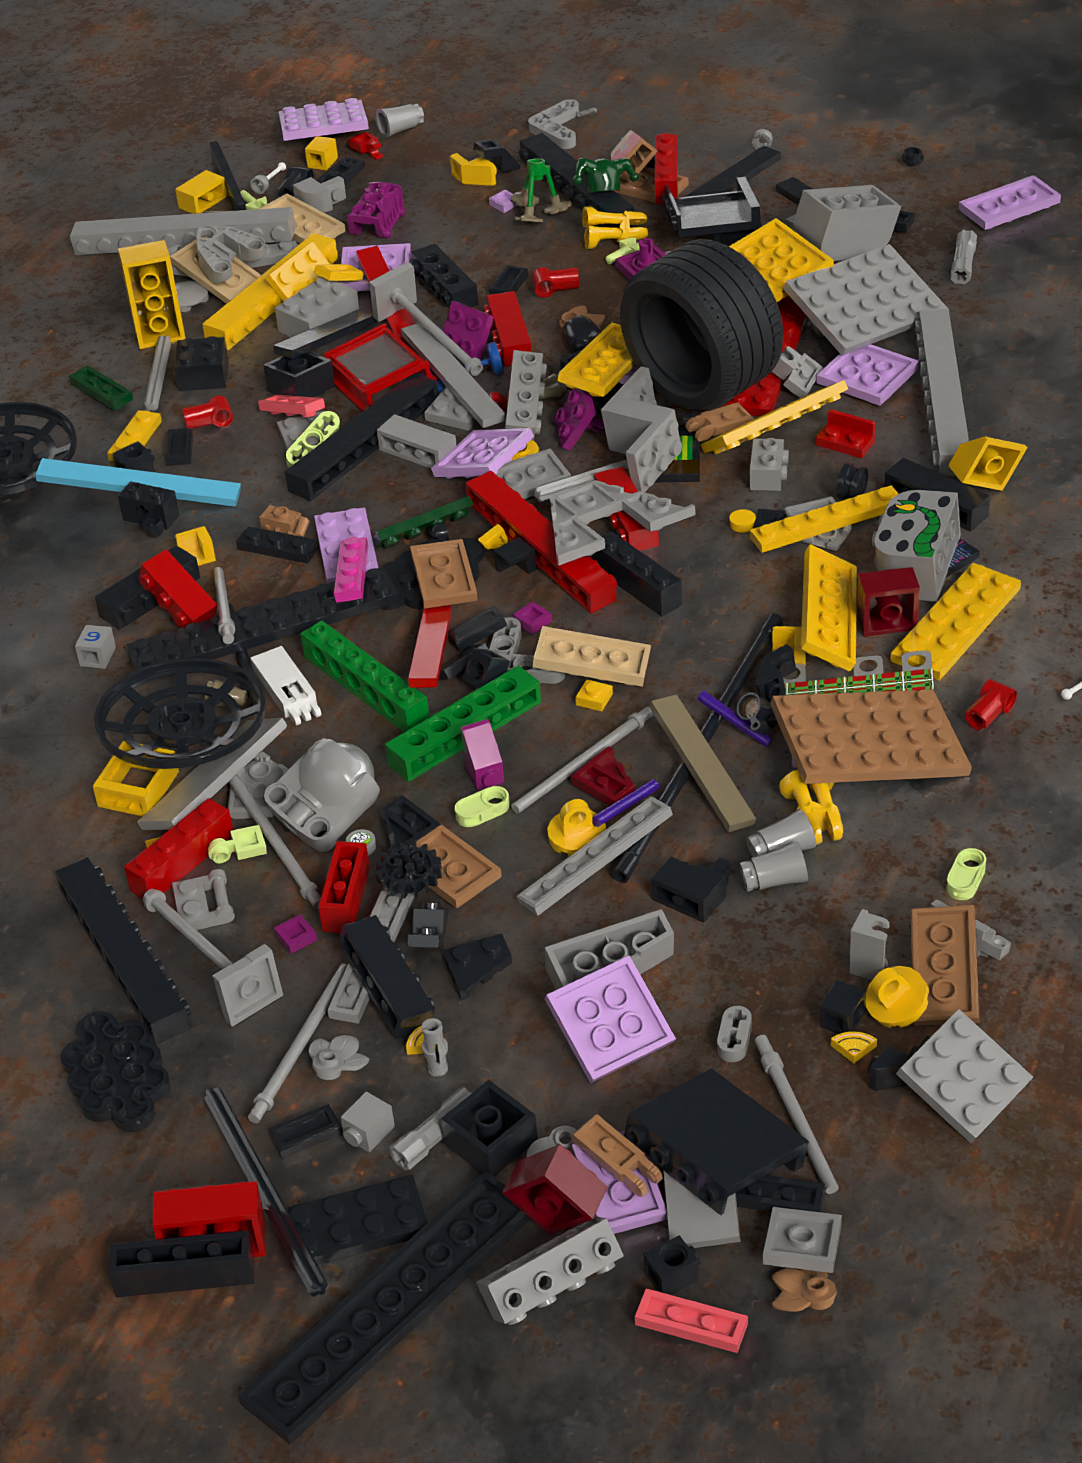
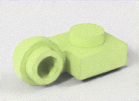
M259 825L230 831L231 840L214 839L208 847V855L216 863L228 861L232 852L236 853L238 860L267 854L266 844Z

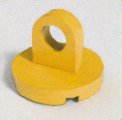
M571 800L563 805L560 813L550 821L547 828L549 844L556 852L561 854L562 851L570 857L606 830V823L599 827L594 826L592 817L597 813L591 811L584 800Z
M895 966L880 971L869 984L866 992V1008L874 1020L884 1027L892 1028L891 1026L898 1025L899 1027H905L918 1020L926 1010L929 1002L927 1000L929 987L920 973L911 967Z

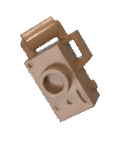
M269 505L259 517L262 529L303 537L310 522L307 517L301 516L300 512L289 510L284 506L275 507Z

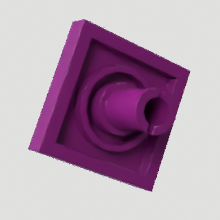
M643 238V240H639L638 251L616 258V268L631 279L637 272L665 256L666 254L653 245L652 239Z
M452 301L443 332L471 358L481 360L494 316Z
M579 388L572 389L568 395L567 402L562 408L558 409L555 415L561 446L569 451L572 450L585 429L600 434L604 428L603 418L595 416L596 411L592 396L585 390Z

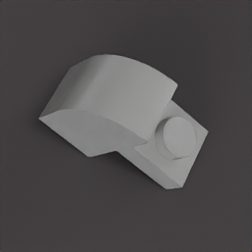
M340 176L321 184L310 177L293 185L295 198L321 212L333 210L332 204L346 199L344 179Z

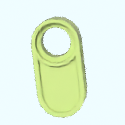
M492 786L459 800L455 804L457 823L464 827H473L504 814L510 806L508 791L500 786ZM493 798L502 799V802L492 804L488 801Z
M967 848L960 851L947 877L946 890L951 898L968 900L975 895L986 870V856L981 850ZM972 860L978 862L979 865L969 867L964 862Z

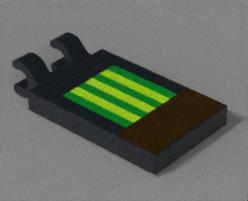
M683 412V425H678L682 451L654 483L700 482V442L695 438L696 431L690 432L685 427L688 420L693 418V412Z

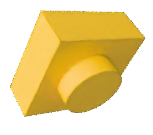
M587 679L576 695V705L602 712L613 695V686Z

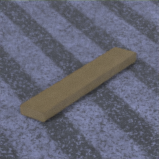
M677 694L651 701V711L726 830L732 832L754 825L756 817Z

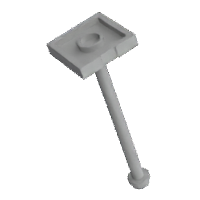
M406 262L369 282L373 317L378 322L401 309H405L465 365V369L470 375L477 376L481 373L483 369L481 361L478 358H471L414 305L417 302L414 266L411 263Z
M150 889L144 894L143 902L146 909L150 912L158 911L221 969L212 976L224 1019L231 1027L283 996L272 950L266 944L250 952L239 961L232 963L166 903V896L162 891Z

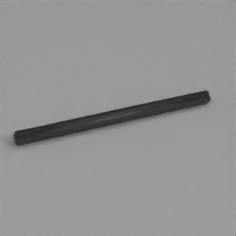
M209 1087L205 1091L204 1099L248 1181H257L263 1209L308 1293L313 1297L318 1294H325V1288L328 1285L326 1279L224 1093L219 1087L213 1089Z

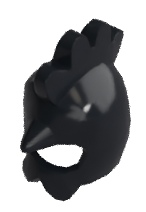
M584 315L575 316L563 326L560 335L561 342L573 354L582 351L602 331L590 318Z

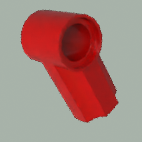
M541 267L532 274L535 292L540 297L546 298L556 291L579 289L580 287L577 268L550 271L548 268Z
M221 395L212 397L208 403L182 409L186 428L195 429L212 424L218 427H226L232 423L234 418L228 399Z
M993 679L987 680L981 689L979 698L965 712V720L975 730L986 729L1001 712L1008 713L1013 708L1017 699V690Z

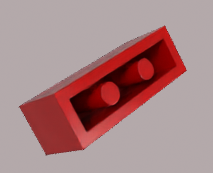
M167 549L141 564L139 581L145 590H149L156 597L160 607L167 609L180 628L186 627L190 623H199L215 617L217 610L215 601Z
M336 842L319 903L323 932L341 933L343 925L357 920L370 870L366 843Z

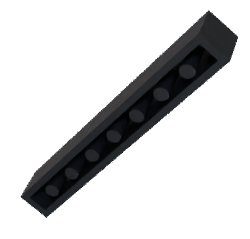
M543 133L520 140L519 157L521 161L527 164L529 159H544L545 165H550V174L554 188L582 211L584 207H593L599 212L606 213L634 212V206L614 190L589 193L584 172L581 176L582 183L574 185L572 179L575 176L577 160ZM543 175L545 181H547L546 175ZM599 224L601 227L618 228L620 224Z
M418 373L407 377L285 471L288 492L311 502L379 449L377 429L394 414L412 421L420 417L438 397L437 381Z
M86 857L56 870L55 874L61 894L139 1019L147 1027L154 1043L157 1045L190 1030L188 1016L191 1015V1010L184 997L179 999L177 996L179 993L173 979H166V972L159 958L153 959V951L147 939L141 940V933L136 922L128 920L129 915L123 902L117 903V896L112 885L104 883L106 881L99 866L94 867L90 859Z

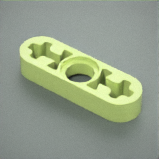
M332 411L322 412L286 452V464L289 468L300 460L293 461V455L298 457L302 453L303 458L339 430L340 420L336 413ZM330 421H332L333 426H326L323 434L321 431L324 428V422L329 423ZM310 436H315L320 442L315 446L307 444L306 439Z

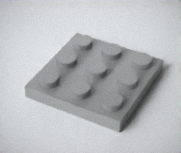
M960 1009L896 1073L970 1143L984 1131L1033 1078L1029 1072Z

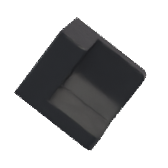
M520 537L494 550L495 569L498 572H502L515 564L527 574L537 570L535 549Z

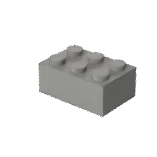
M323 277L318 278L275 307L278 332L294 337L358 310L357 290L336 281H329Z

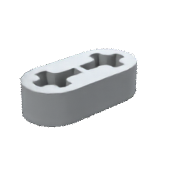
M732 1006L723 1013L717 1038L719 1057L726 1062H738L746 1055L752 1030L751 1013L747 1008ZM736 1020H740L738 1028L733 1027ZM731 1040L736 1041L733 1048H729Z

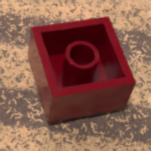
M913 567L858 573L857 617L864 637L911 631L918 624L920 586Z
M558 1144L517 1161L502 1193L544 1231L552 1235L592 1220L608 1187L597 1178L593 1171L587 1169L568 1149Z

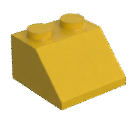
M984 436L960 444L948 466L962 483L1003 491L1027 447L1023 444Z

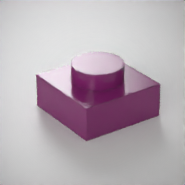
M531 602L513 614V618L520 621L521 628L530 634H534L542 626L552 622L551 613L535 602Z
M301 914L274 927L275 936L290 954L317 941L316 932Z

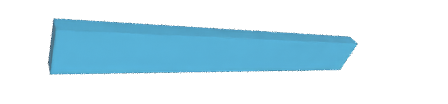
M42 458L36 472V481L122 492L128 483L132 481L174 490L176 499L234 507H236L241 491V483Z

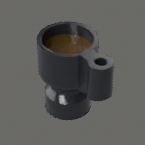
M747 693L740 698L737 705V714L743 720L751 723L753 731L765 736L770 732L771 728L778 724L772 707L766 699L755 693Z

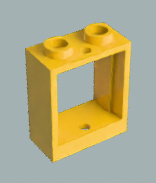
M124 740L119 746V749L125 752L133 750ZM163 748L154 750V752L175 754V751ZM113 755L93 785L97 806L144 816L163 798L179 773V769L147 768L128 763ZM142 755V756H141V757H145V758H152V757H148V756H146V755ZM131 767L156 772L146 788L121 783Z

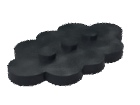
M436 538L428 540L423 544L444 542L448 540ZM462 538L474 581H476L480 575L478 563L484 557V547L475 538ZM408 550L400 555L398 561L389 562L382 566L398 593L400 603L381 609L393 610L403 605L413 609H424L411 552Z
M102 1011L89 1013L78 1022L76 1027L78 1039L68 1043L60 1055L63 1069L69 1074L68 1085L70 1092L73 1096L79 1098L80 1108L86 1119L93 1122L113 1119L114 1124L122 1131H141L154 1120L156 1114L153 1103L163 1099L171 1087L168 1072L165 1068L161 1067L163 1061L160 1049L150 1043L149 1032L144 1024L138 1021H126L118 1024L115 1017L110 1013Z

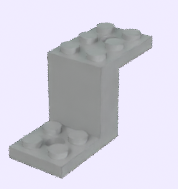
M640 366L601 409L609 450L626 454L631 480L638 491L645 493L676 456L680 454L682 443L680 441L675 410L657 405L649 368Z

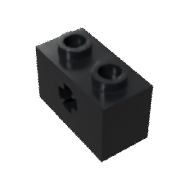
M130 481L118 495L124 521L142 524L146 518L159 515L164 523V529L168 530L180 515L174 490Z

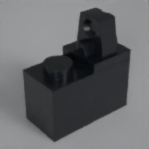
M671 856L651 878L652 900L704 923L727 896L726 886L729 883L728 877L731 874L729 867L731 864L729 861L719 858L710 867L702 864L695 867L688 862Z

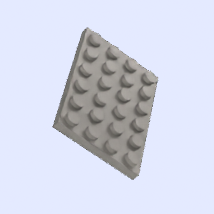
M890 244L836 263L833 267L820 269L786 281L783 287L841 355L914 328L915 320H919V310L948 309Z

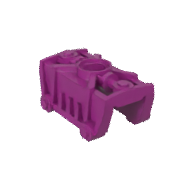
M370 182L369 187L364 189V195L358 204L352 207V213L347 216L349 235L359 236L364 224H374L377 236L389 239L392 235L391 230L399 217H403L406 212L405 207H403L401 186L386 182ZM374 212H378V214H377L376 217L371 216V215H372Z

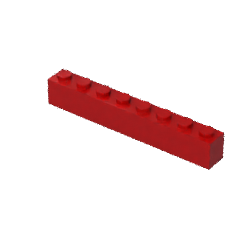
M489 471L466 482V494L470 496L473 502L472 507L491 525L496 526L499 524L504 529L509 541L520 537L535 549L536 565L590 614L616 601L617 581L613 575L608 574L602 569L596 560H592L589 556H583L558 565L552 522L542 516L532 504L525 501L519 492L514 491L508 486L503 478H499L493 471Z

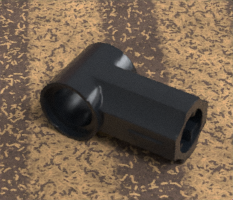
M290 166L287 170L286 180L277 189L278 196L282 197L285 194H289L294 197L293 185L310 177L314 179L313 170Z

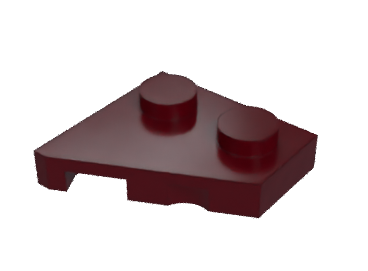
M610 746L572 775V784L609 806L635 790L634 783L625 774V769L621 762L618 763L615 759L614 751Z

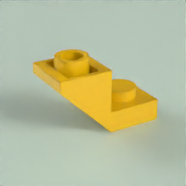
M458 153L450 155L451 175L462 184L496 185L495 175L497 170L495 165L489 160L479 157L468 162Z

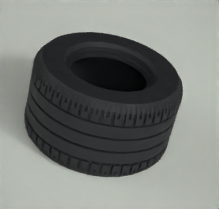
M697 239L684 243L637 272L624 288L620 306V323L627 349L638 369L640 366L649 368L653 388L664 398L680 407L701 412L717 409L768 376L779 361L783 345V324L776 299L767 282L755 266L742 254L727 245L708 239Z

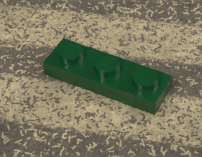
M88 365L69 375L72 385L114 411L133 400L130 390Z

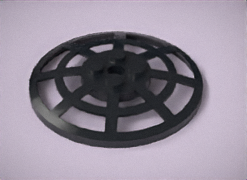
M31 402L0 403V416H5V426L0 427V434H4V436L0 437V496L22 492L44 483L36 481L37 471L30 469L34 462L40 461L42 458L55 460L56 456L64 453L66 454L61 461L70 462L77 447V436L73 423L57 409ZM15 415H33L46 418L49 421L40 430L31 426L15 425ZM57 424L65 430L70 440V444L56 448L54 440L49 435ZM14 433L33 435V437L27 440L23 437L14 436ZM40 441H44L49 451L34 454L33 447ZM20 475L26 476V478H23L21 480L6 483L7 478H12Z
M176 659L146 666L116 682L100 699L96 707L94 721L96 734L101 744L109 753L117 758L147 768H185L217 760L243 746L261 727L265 717L266 702L259 682L250 673L238 666L213 659ZM186 673H209L228 679L219 689L203 685H187ZM175 674V687L156 691L146 697H143L134 690L135 687L150 680ZM239 683L251 692L257 705L240 710L237 701L229 693ZM188 694H202L211 696V698L204 701L188 697ZM123 695L134 703L127 712L123 724L106 721L110 709ZM176 695L175 699L163 702L158 706L153 704L163 698ZM222 701L230 708L232 714L216 717L214 708ZM142 710L149 714L147 725L133 724L135 718ZM257 714L255 721L237 739H231L238 731L242 719ZM232 723L230 729L223 737L213 734L216 726ZM105 730L122 732L126 742L133 750L125 752L111 744L106 737ZM132 733L149 734L153 741L141 746L134 739ZM202 742L212 744L203 749L189 752V746ZM162 746L177 748V754L154 752V750ZM142 755H146V756L152 757V758H145V757H141V756H142Z

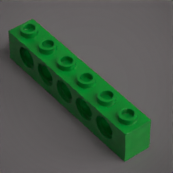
M320 621L300 633L304 658L403 732L430 718L427 696L416 688L409 687V683L325 622Z
M519 665L387 742L385 750L388 766L407 782H410L463 750L461 727L488 719L492 731H495L540 704V681Z

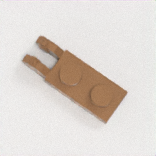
M737 402L690 418L685 427L690 432L696 431L695 438L700 442L708 440L712 435L716 436L726 433L752 421L754 418Z
M595 1114L572 1135V1141L620 1182L624 1181L627 1188L638 1197H643L647 1193L648 1188L633 1173L636 1168H639L642 1175L655 1184L663 1178L659 1168L654 1166L645 1157V1153L598 1114Z

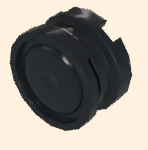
M845 463L837 480V497L845 500L846 498H853L864 494L868 483V468L862 466L859 469L851 463Z

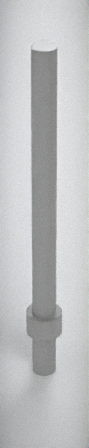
M216 567L213 570L220 617L218 629L224 643L231 644L234 641L235 624L230 617L224 572L222 568Z
M760 1035L756 1037L755 1043L762 1056V1066L765 1072L771 1075L797 1132L809 1141L807 1153L821 1183H825L826 1193H835L839 1187L782 1070L784 1064L779 1054L773 1051L767 1036Z

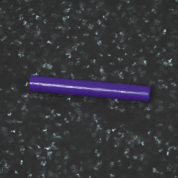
M702 691L698 696V701L766 748L772 743L773 738L768 734L763 736L753 731L751 723L740 718L736 712L707 692Z
M652 779L592 817L593 825L596 827L603 825L659 789L658 782Z

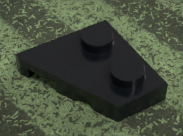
M403 795L380 809L381 819L390 845L395 849H399L402 842L406 847H409L412 842L418 841L441 825Z
M502 933L443 950L444 960L461 1000L470 996L469 990L479 982L483 985L493 978L495 973L504 970L512 963V956Z

